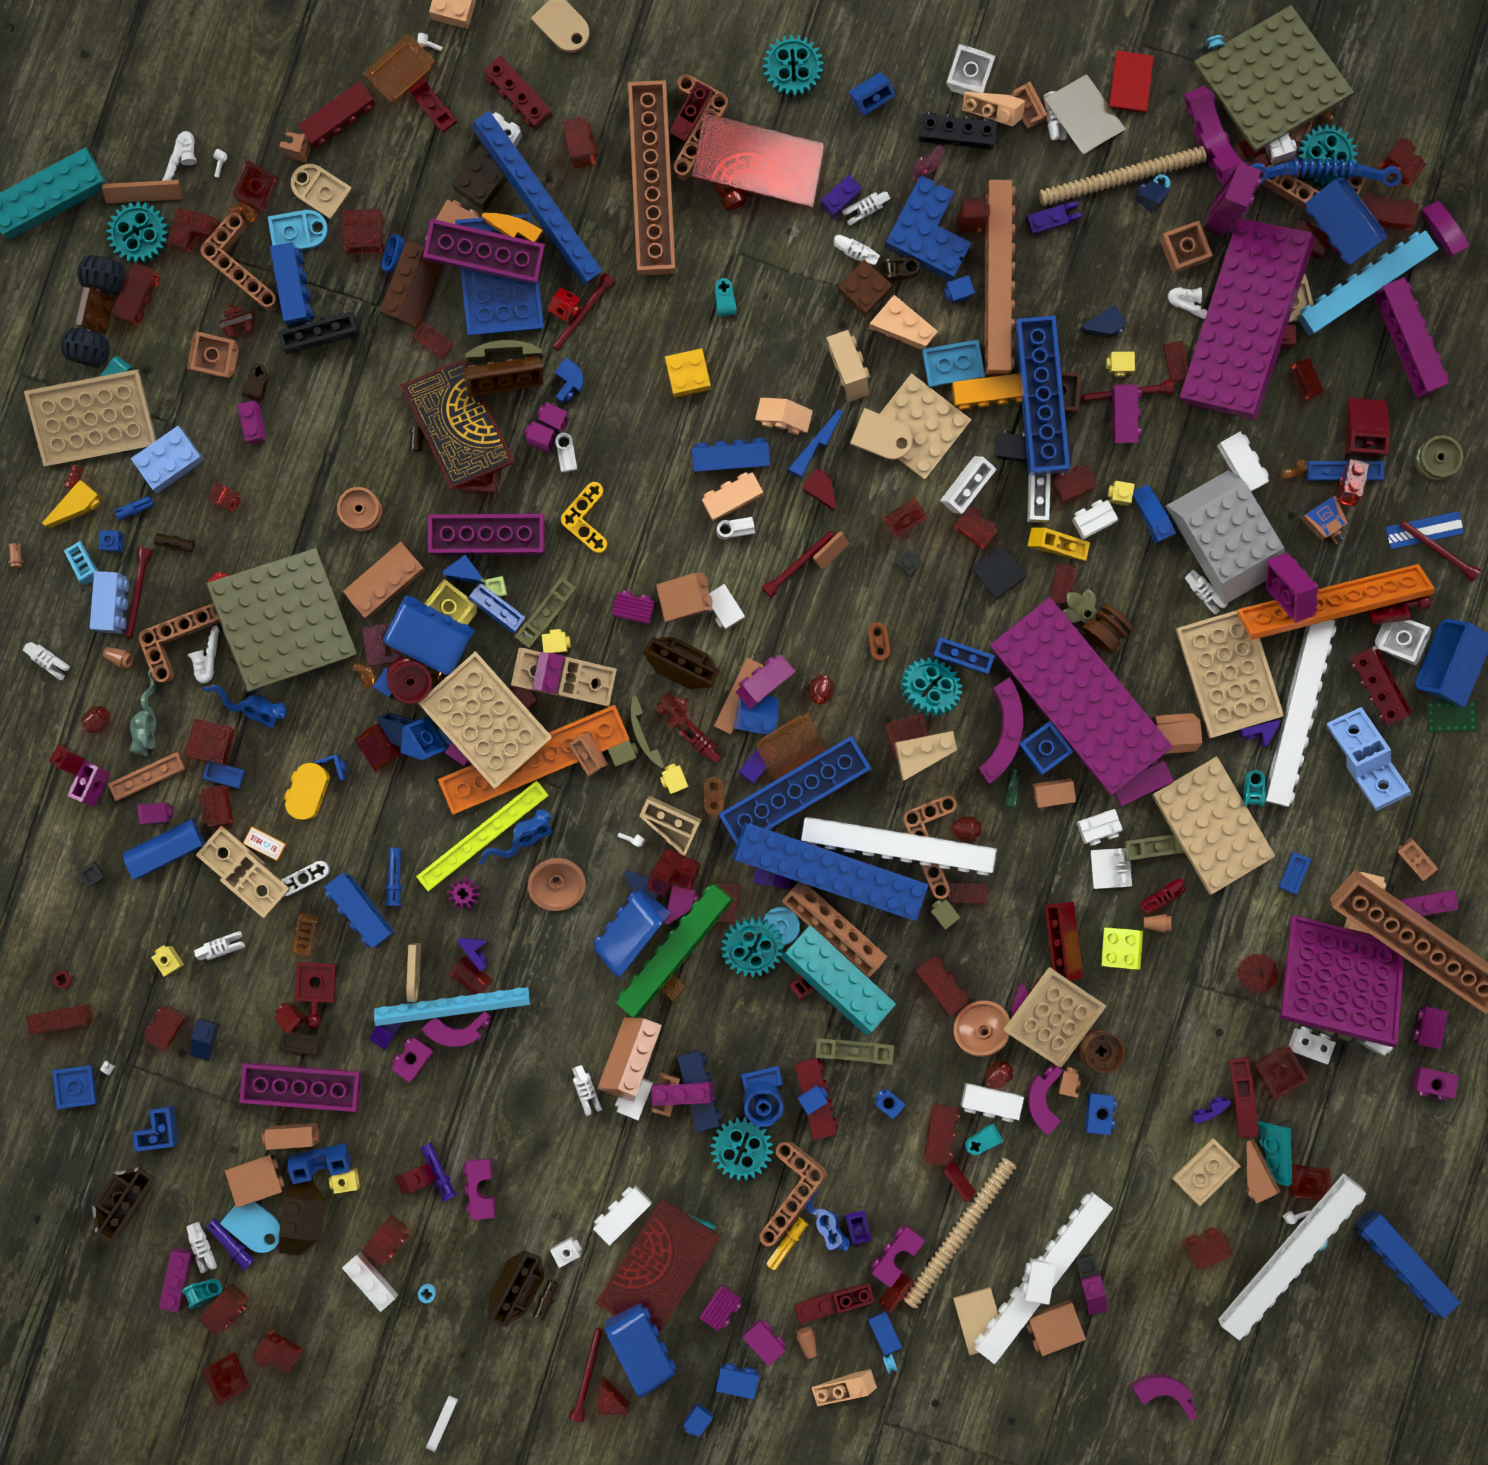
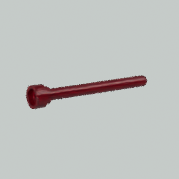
M603 273L600 277L598 288L554 343L553 348L555 350H559L603 292L614 286L616 281L608 274Z
M1172 379L1164 380L1160 385L1138 387L1141 389V395L1158 392L1165 395L1174 394ZM1112 391L1083 394L1081 399L1083 401L1112 398Z
M1406 521L1400 523L1402 529L1464 571L1465 578L1471 582L1481 572L1480 568L1471 564L1467 565Z
M829 531L773 582H766L761 587L762 590L770 598L775 596L778 587L835 536V533Z
M138 547L136 553L139 564L125 634L129 639L134 634L146 564L153 554L152 549Z
M596 1328L576 1407H573L569 1414V1419L572 1421L584 1422L586 1414L583 1407L602 1336L601 1328Z

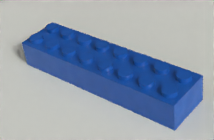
M1056 316L1017 319L1015 322V335L1029 476L1066 473L1070 469Z
M850 736L721 812L719 816L737 844L744 822L769 830L869 771L871 767L853 737Z

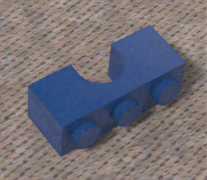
M343 1143L289 1155L288 1172L292 1184L312 1180L313 1174L321 1169H329L331 1176L350 1172L351 1157L347 1144Z

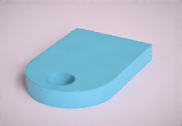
M302 210L268 217L273 246L293 242L296 248L299 247L300 251L309 250L322 245L328 236L326 220L320 213L314 210ZM317 223L323 224V229L320 232L313 231V227Z
M257 1201L236 1208L235 1205L220 1223L255 1252H269L279 1244L280 1221ZM267 1234L274 1235L275 1242L273 1244L266 1242L265 1236Z

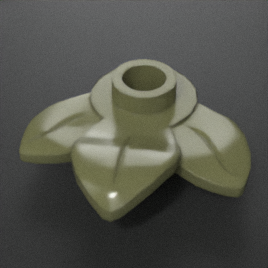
M1087 589L1083 595L1076 592L1067 593L1069 608L1062 612L1070 622L1082 621L1087 623L1090 618L1096 619V597L1091 590ZM1086 610L1091 611L1090 617L1084 616Z

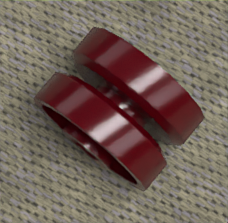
M403 657L394 661L387 670L386 682L397 700L403 703L414 704L422 701L429 694L432 679L423 663L411 657Z

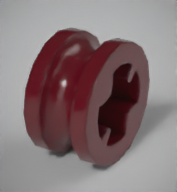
M68 971L57 972L53 979L55 986L58 988L70 987L73 983V975ZM65 975L67 983H63L62 985V981L59 980V978Z

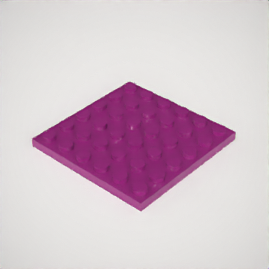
M1292 915L1290 918L1280 1019L1395 1048L1398 1044L1404 957L1373 935Z

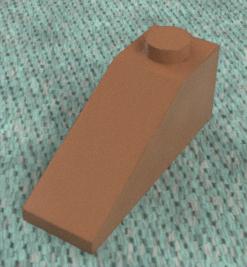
M1253 1138L1247 1141V1186L1249 1188L1247 1191L1250 1198L1255 1200L1257 1204L1281 1191Z

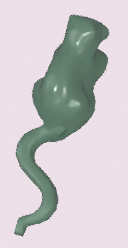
M150 669L148 670L150 688L142 694L140 699L144 710L135 714L130 722V732L132 735L130 751L144 756H148L147 749L155 748L154 732L156 729V718L152 708L148 705V698L156 689V680L153 678Z

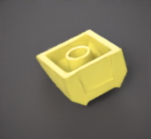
M445 579L424 603L435 608L436 611L449 615L454 620L466 625L470 623L477 613V606Z

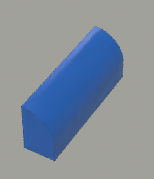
M191 818L123 852V859L132 879L138 880L202 848L206 843L194 819Z

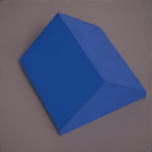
M466 555L443 571V576L446 579L476 584L480 582L485 585L484 578Z
M429 716L403 727L401 753L425 760L448 749Z

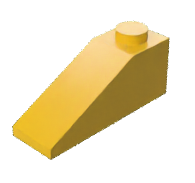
M79 480L42 524L52 528L86 514L91 510H95L99 506L102 497L85 482Z
M1031 528L1027 546L1040 551L1086 561L1090 542L1048 528Z

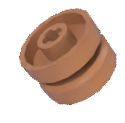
M353 487L346 490L340 496L337 503V513L341 521L350 529L357 532H368L380 523L383 516V506L369 489ZM359 507L362 508L361 512L357 511Z

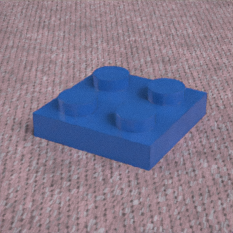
M93 1065L52 1071L57 1109L97 1103Z

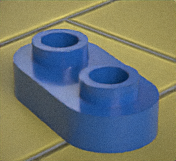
M397 234L391 235L387 240L381 263L382 269L389 273L395 272L405 246L404 238Z

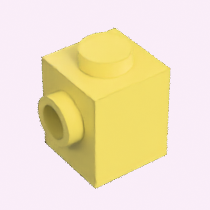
M1111 352L1109 358H1106V369H1109V375L1121 378L1133 374L1135 371V352Z
M1115 481L1108 489L1109 503L1124 506L1131 504L1134 484Z
M561 629L550 630V634H542L543 652L553 654L568 653V648H571L570 636L566 637V633L561 632Z
M674 763L664 767L665 771L662 772L663 777H660L663 787H668L670 794L688 788L680 765L676 766Z
M161 946L155 950L156 954L151 957L164 977L169 976L184 966V963L172 946Z
M357 1168L329 1178V1185L334 1190V1194L354 1191L360 1188Z

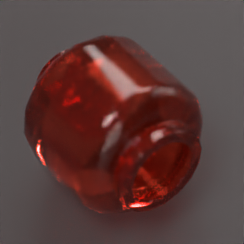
M819 675V677L813 678L808 691L812 702L826 704L831 701L835 684L827 675Z
M92 706L81 717L82 728L87 733L100 734L110 724L109 711L103 706Z
M960 816L956 823H953L952 832L956 834L959 841H975L981 836V822L974 816Z
M1004 1060L995 1061L985 1072L986 1083L992 1089H1004L1014 1078L1013 1068Z

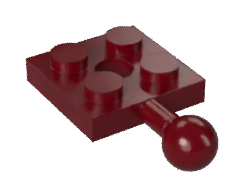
M1424 596L1388 605L1389 608L1380 607L1368 610L1367 614L1372 625L1408 621L1411 617L1408 607L1417 606L1420 609H1427L1431 606L1432 600L1430 596Z
M297 962L295 1001L310 1002V1014L306 1017V1025L311 1029H315L321 1024V1018L317 1014L318 1002L334 1003L337 964ZM313 977H318L321 981L318 988H314L311 985Z

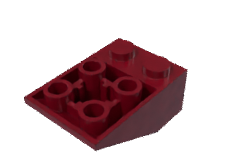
M1348 398L1345 455L1385 457L1389 454L1390 443L1387 401Z

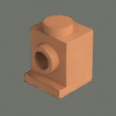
M1067 1067V1070H1063L1060 1074L1057 1093L1078 1098L1079 1094L1075 1092L1076 1089H1079L1081 1078H1078V1069Z

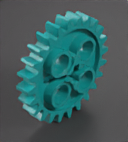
M791 34L790 40L783 36V42L776 39V46L770 44L771 51H765L767 57L763 58L765 65H762V70L766 71L764 78H768L767 84L773 83L772 90L779 88V94L786 91V97H788L789 93L792 92L793 96L796 97L797 92L801 96H803L804 90L810 93V86L816 88L817 84L815 81L820 82L821 80L819 75L823 74L821 67L824 66V62L820 61L822 54H817L819 48L813 49L814 42L807 44V37L801 41L800 35L797 36V39H794ZM791 50H794L795 82L792 81ZM799 53H804L807 57L805 59H799L797 55ZM781 54H785L788 56V58L786 60H780L778 56ZM803 71L806 72L808 76L805 78H801L798 74ZM781 73H787L789 77L786 79H782L779 75Z
M1325 124L1322 128L1319 125L1315 130L1312 128L1308 131L1309 134L1303 136L1304 140L1299 142L1302 147L1296 150L1301 153L1296 158L1298 160L1305 158L1307 164L1313 158L1314 164H1316L1317 159H1321L1323 165L1325 159H1328L1331 165L1332 160L1336 159L1337 165H1339L1337 155L1344 159L1345 165L1348 159H1352L1353 163L1358 162L1353 158L1358 155L1357 152H1353L1357 145L1350 144L1353 138L1347 139L1348 132L1342 134V127L1336 131L1335 125H1332L1330 128L1328 124ZM1327 139L1331 140L1332 147L1327 144ZM1312 149L1317 152V157L1312 155ZM1314 172L1312 184L1319 181V187L1323 186L1324 183L1327 186L1339 178L1338 173H1336L1335 178H1331L1329 172L1328 177L1324 178L1323 172H1321L1320 177L1316 178Z
M137 201L135 207L131 202H129V208L122 205L123 211L120 212L116 209L117 217L111 215L110 217L114 221L107 223L111 227V229L106 230L111 235L107 238L109 242H112L109 246L115 249L114 253L116 255L120 254L122 260L127 257L129 263L134 259L135 263L139 264L140 259H142L146 264L148 257L154 261V254L160 256L159 249L165 251L162 244H167L168 241L164 237L170 236L167 231H164L169 228L167 224H163L166 221L165 217H161L162 213L159 210L156 211L154 206L149 208L146 202L143 207L139 201ZM141 217H146L144 223L138 224V220ZM126 225L129 226V229H128L127 232H125V233H122V232H121V230H122V228H123L124 226H126ZM150 233L155 234L152 240H147V236ZM133 242H138V246L135 249H130Z
M921 658L919 662L914 661L912 665H909L902 675L903 678L900 682L903 684L900 689L905 690L902 696L908 697L906 703H913L912 709L918 707V713L924 710L925 716L929 712L932 713L933 717L936 716L937 712L940 716H943L944 712L949 714L951 709L954 710L960 701L962 685L958 683L961 679L954 677L957 672H950L951 666L944 667V661L938 664V659L931 662V659L928 658L925 662ZM938 677L942 678L937 682L935 686L931 688V690L925 697H921L926 692V690L933 685V683Z
M753 916L750 917V921L743 917L742 923L735 920L736 926L730 924V931L725 930L726 937H722V943L724 944L721 945V950H723L722 957H726L725 964L730 963L731 970L736 967V974L743 971L744 977L748 972L751 973L752 977H754L755 972L762 976V970L769 973L768 967L770 966L774 969V962L779 963L780 958L778 956L783 955L782 950H780L784 948L783 943H780L783 939L782 936H778L780 934L779 929L774 930V923L768 926V919L761 922L760 916L757 921H754ZM746 932L753 933L750 937L744 936ZM766 940L770 942L768 945L761 944L762 941ZM737 948H742V949H744V950H743L742 952H740V953H737V952L734 951V950L737 949ZM755 956L760 957V960L753 961L751 959Z
M736 1117L735 1123L729 1119L728 1126L722 1123L723 1130L716 1129L719 1136L712 1137L716 1143H711V1147L716 1148V1150L711 1151V1155L717 1156L713 1159V1162H719L717 1169L724 1168L723 1175L730 1172V1179L734 1174L737 1175V1180H740L741 1175H744L745 1180H747L749 1174L755 1178V1171L762 1174L760 1167L767 1168L765 1161H771V1158L767 1156V1154L773 1153V1150L768 1149V1147L773 1145V1142H767L771 1136L764 1135L767 1130L766 1128L760 1130V1127L754 1125L751 1121L748 1123L746 1117L743 1118V1122H740L739 1118ZM739 1131L742 1134L741 1139L738 1141L731 1138L732 1132ZM748 1132L749 1136L745 1143L747 1151H742L739 1162L735 1165L734 1162L739 1153L737 1146L742 1145L744 1136ZM757 1138L760 1141L759 1146L752 1148L749 1145L750 1139ZM725 1150H733L735 1153L734 1157L727 1159L724 1156ZM749 1156L752 1158L753 1162L750 1166L743 1165L742 1159Z

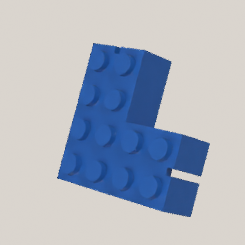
M920 175L886 241L885 248L904 258H915L919 261L920 266L949 281H953L970 248L971 242L939 227L955 192L940 184L937 188L935 187L936 182Z

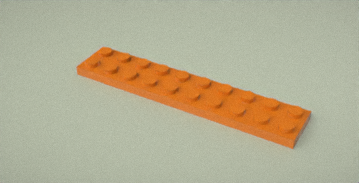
M1416 564L1321 588L1317 593L1318 606L1316 607V615L1297 623L1291 619L1276 600L1238 609L1237 616L1251 640L1432 595L1435 588L1420 565Z
M613 705L549 732L553 738L496 789L490 785L473 765L438 779L452 815L578 763V759L568 744L586 732H589L601 752L630 740L616 706Z

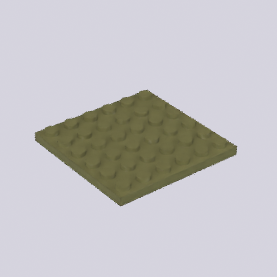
M1292 5L1226 42L1225 46H1219L1194 61V66L1254 152L1259 151L1330 110L1354 94V91Z
M316 548L206 583L247 692L357 655Z

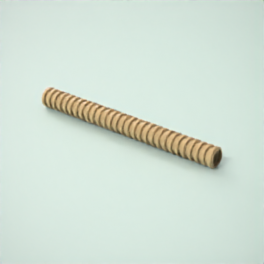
M1199 146V149L1195 147L1193 150L1188 149L1187 152L1184 150L1182 153L1177 152L1176 155H1166L1165 158H1155L1153 161L1148 160L1147 163L1144 161L1142 164L1137 163L1136 166L1134 164L1131 167L1126 166L1125 169H1114L1113 172L1108 171L1107 174L1103 172L1102 175L1097 174L1096 177L1092 175L1091 178L1086 177L1085 180L1081 178L1079 181L1074 180V183L1068 182L1067 185L1063 183L1062 186L1057 185L1056 188L1054 186L1051 189L1046 188L1045 191L1041 189L1039 192L1040 202L1045 207L1047 204L1052 205L1053 202L1058 203L1059 200L1063 202L1064 199L1069 200L1070 197L1074 199L1075 196L1081 197V194L1085 196L1087 193L1092 194V191L1096 193L1098 190L1103 191L1104 188H1114L1115 185H1125L1127 182L1132 183L1133 180L1136 182L1138 179L1143 180L1144 177L1147 179L1149 176L1154 177L1155 174L1160 175L1161 173L1165 174L1167 171H1176L1178 168L1183 169L1184 166L1187 168L1189 165L1194 166L1195 163H1206V150L1203 146Z
M1002 1158V1162L998 1163L999 1167H995V1172L991 1173V1178L988 1177L989 1181L984 1183V1188L981 1187L982 1191L977 1193V1198H973L974 1202H971V1206L966 1208L967 1212H963L964 1216L959 1218V1222H956L957 1226L952 1228V1232H949L950 1236L945 1238L946 1241L942 1242V1247L939 1246V1251L935 1252V1257L932 1256V1261H929L928 1266L924 1267L925 1271H922L921 1276L917 1277L918 1281H914V1286L910 1287V1292L907 1291V1296L903 1297L904 1301L912 1308H918L917 1304H921V1299L925 1298V1293L928 1294V1289L932 1288V1283L935 1284V1279L939 1278V1273H943L942 1269H945L946 1264L950 1263V1258L953 1259L952 1255L957 1253V1248L960 1249L959 1245L964 1243V1238L967 1239L966 1235L971 1233V1228H975L974 1224H977V1220L982 1218L981 1214H985L984 1210L989 1208L988 1204H992L991 1200L996 1198V1194H999L998 1190L1003 1188V1184H1006V1179L1009 1180V1175L1013 1174V1169L1016 1170V1165L1007 1158Z

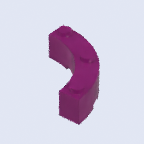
M1205 86L1184 93L1183 97L1188 116H1193L1196 125L1193 127V131L1199 146L1205 148L1207 154L1206 161L1211 169L1215 167L1217 171L1216 177L1223 185L1239 162L1246 163L1237 156L1229 143L1227 132L1223 131L1214 105V93Z
M1010 677L992 689L999 703L1002 724L996 748L989 758L977 768L987 785L997 779L1011 763L1022 736V704L1017 689Z

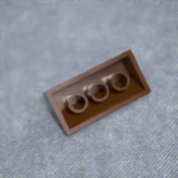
M406 240L380 312L384 317L419 329L443 264L423 260L425 247Z
M528 356L518 360L509 359L499 363L489 362L486 365H470L463 368L468 397L543 386V364L539 356Z

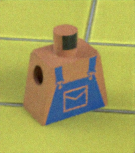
M1336 496L1331 497L1301 517V520L1320 540L1330 536L1334 543L1338 544L1346 539L1340 528L1347 524V520Z

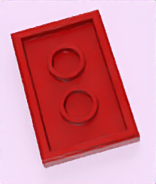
M1118 50L1115 52L1108 108L1142 113L1147 112L1153 55Z

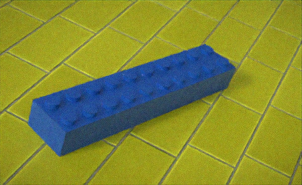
M747 822L743 824L732 859L914 921H917L929 885Z

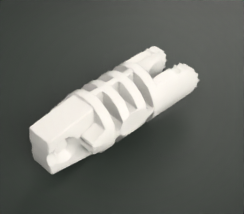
M1050 91L1043 96L1044 99L1050 96L1051 94L1055 93L1056 91ZM1044 101V109L1048 114L1046 120L1051 140H1066V130Z
M875 192L842 210L844 215L854 210L858 212V215L847 221L849 226L883 208L882 204L890 199L888 192H882L877 195Z
M842 235L834 237V246L843 251L845 255L859 262L866 260L871 266L875 267L880 257L875 251L852 238L849 239Z
M1195 570L1186 575L1185 579L1191 589L1196 592V595L1204 601L1206 606L1215 615L1220 611L1218 606L1225 608L1228 605H1224L1211 584L1207 583V580Z
M33 642L27 643L23 648V651L35 663L46 669L57 679H64V673L57 669L56 666L64 671H68L70 668L68 664L55 657L54 654L43 646L36 645Z
M241 931L205 943L203 947L194 950L195 957L198 960H211L244 948V942L230 944V942L242 937Z
M582 1065L572 1068L575 1076L573 1082L586 1116L591 1115V1108L587 1099L591 1098L596 1111H601L602 1107L589 1073H585Z
M199 1222L188 1225V1238L190 1244H192L193 1254L196 1255L195 1259L200 1273H205L208 1268L211 1270L216 1269L217 1265L212 1251H210L209 1242L206 1240V1235Z

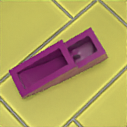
M1439 201L1421 209L1437 243L1441 242L1448 258L1470 247L1455 220Z

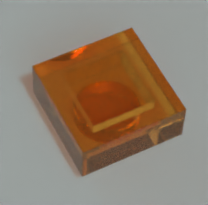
M674 974L661 990L672 1001H675L687 986Z

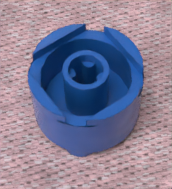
M758 1082L748 1086L743 1096L746 1117L759 1127L773 1125L783 1113V1103L779 1090L775 1085L767 1082Z

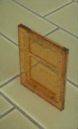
M406 34L364 71L363 74L392 103L432 68L436 61L409 34Z
M807 711L755 742L759 754L774 781L827 750Z

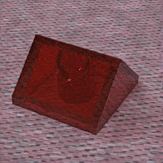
M245 160L232 196L237 202L264 212L278 176L249 160Z
M379 723L369 727L355 739L375 772L403 755L399 746L391 744Z
M1292 1164V1184L1288 1186V1195L1293 1198L1320 1201L1332 1187L1330 1169Z
M235 1352L208 1363L202 1369L217 1406L250 1389Z
M602 1376L598 1384V1415H626L629 1411L630 1403Z

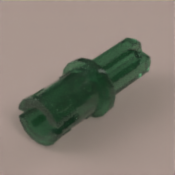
M1009 769L1008 782L1005 786L1007 789L1004 806L1015 807L1017 792L1020 790L1018 788L1022 772L1020 770Z

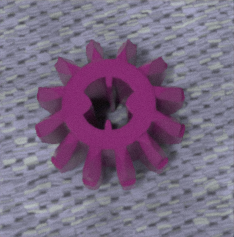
M467 877L463 878V884L457 878L456 883L458 886L451 883L450 887L454 891H447V894H453V897L448 899L449 902L456 900L453 907L456 908L460 903V910H464L465 903L468 909H471L470 901L477 904L478 901L474 899V896L480 897V893H474L475 890L479 889V886L472 888L475 881L471 880L467 884ZM462 888H465V892H468V896H465L466 899L459 895V892L463 891Z

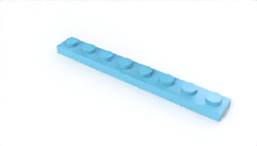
M527 987L506 991L498 990L491 993H478L476 995L458 996L455 998H440L433 1001H420L418 1003L389 1007L382 1006L374 1009L375 1026L530 1005L529 989Z

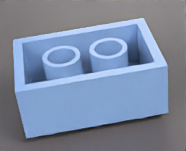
M179 426L131 458L152 490L157 493L205 461L185 431Z
M94 571L90 629L101 633L123 634V629L125 630L126 628L124 610H127L128 601L125 598L126 591L128 592L129 580H127L126 576L115 572Z

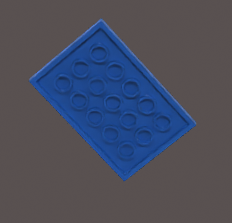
M531 213L509 215L532 224ZM482 218L455 220L457 225L502 234L483 221ZM460 268L468 336L544 329L539 280L537 285Z

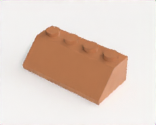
M399 542L343 592L364 618L369 620L426 570L405 545Z
M624 1017L597 1089L634 1102L662 1025L644 1018Z

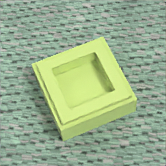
M503 576L484 581L485 587L498 597L507 595Z

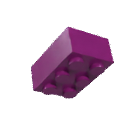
M1288 553L1268 559L1266 590L1295 623L1315 616L1316 607L1318 606L1317 593L1319 592L1317 583L1310 579L1307 572L1302 570L1297 561Z

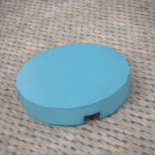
M777 907L771 909L765 915L762 922L768 919V926L773 923L775 924L774 930L779 929L780 934L778 936H782L783 939L780 943L786 945L797 938L800 931V922L798 916L792 910L786 907Z

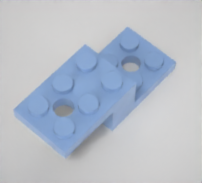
M1362 707L1327 723V728L1346 755L1347 769L1375 811L1411 795L1410 789L1391 763V749ZM1355 728L1359 730V733L1351 734L1349 730ZM1385 783L1389 787L1383 790L1378 785Z

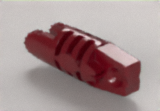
M689 720L686 724L696 736L692 739L682 729L678 733L705 759L709 757L717 763L722 758L716 751L718 747Z
M1178 878L1147 897L1140 904L1142 911L1149 915L1162 909L1163 906H1166L1186 891L1183 879Z

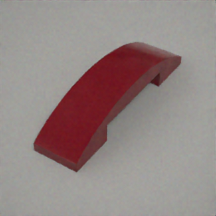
M417 69L402 79V82L417 103L442 133L458 123Z

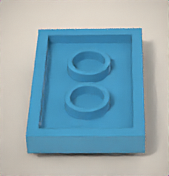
M979 340L922 349L927 382L930 388L952 384L957 381L985 378Z

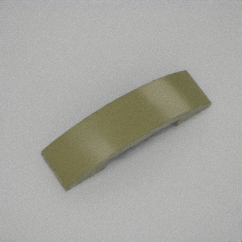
M500 340L475 347L466 353L467 361L487 360L486 353L523 351L524 358L528 356L544 357L541 348L530 343L516 340Z
M561 576L550 590L548 596L514 637L528 648H531L560 613L577 588Z
M635 695L632 697L631 720L636 738L650 760L662 769L665 766L658 749L650 752L637 719L638 716L644 713Z
M1175 835L1125 841L1127 860L1185 853Z
M817 1038L815 1058L893 1065L894 1045Z

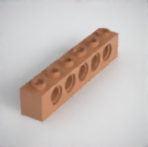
M798 882L782 900L789 909L808 926L811 925L867 978L887 958L878 947L809 885Z

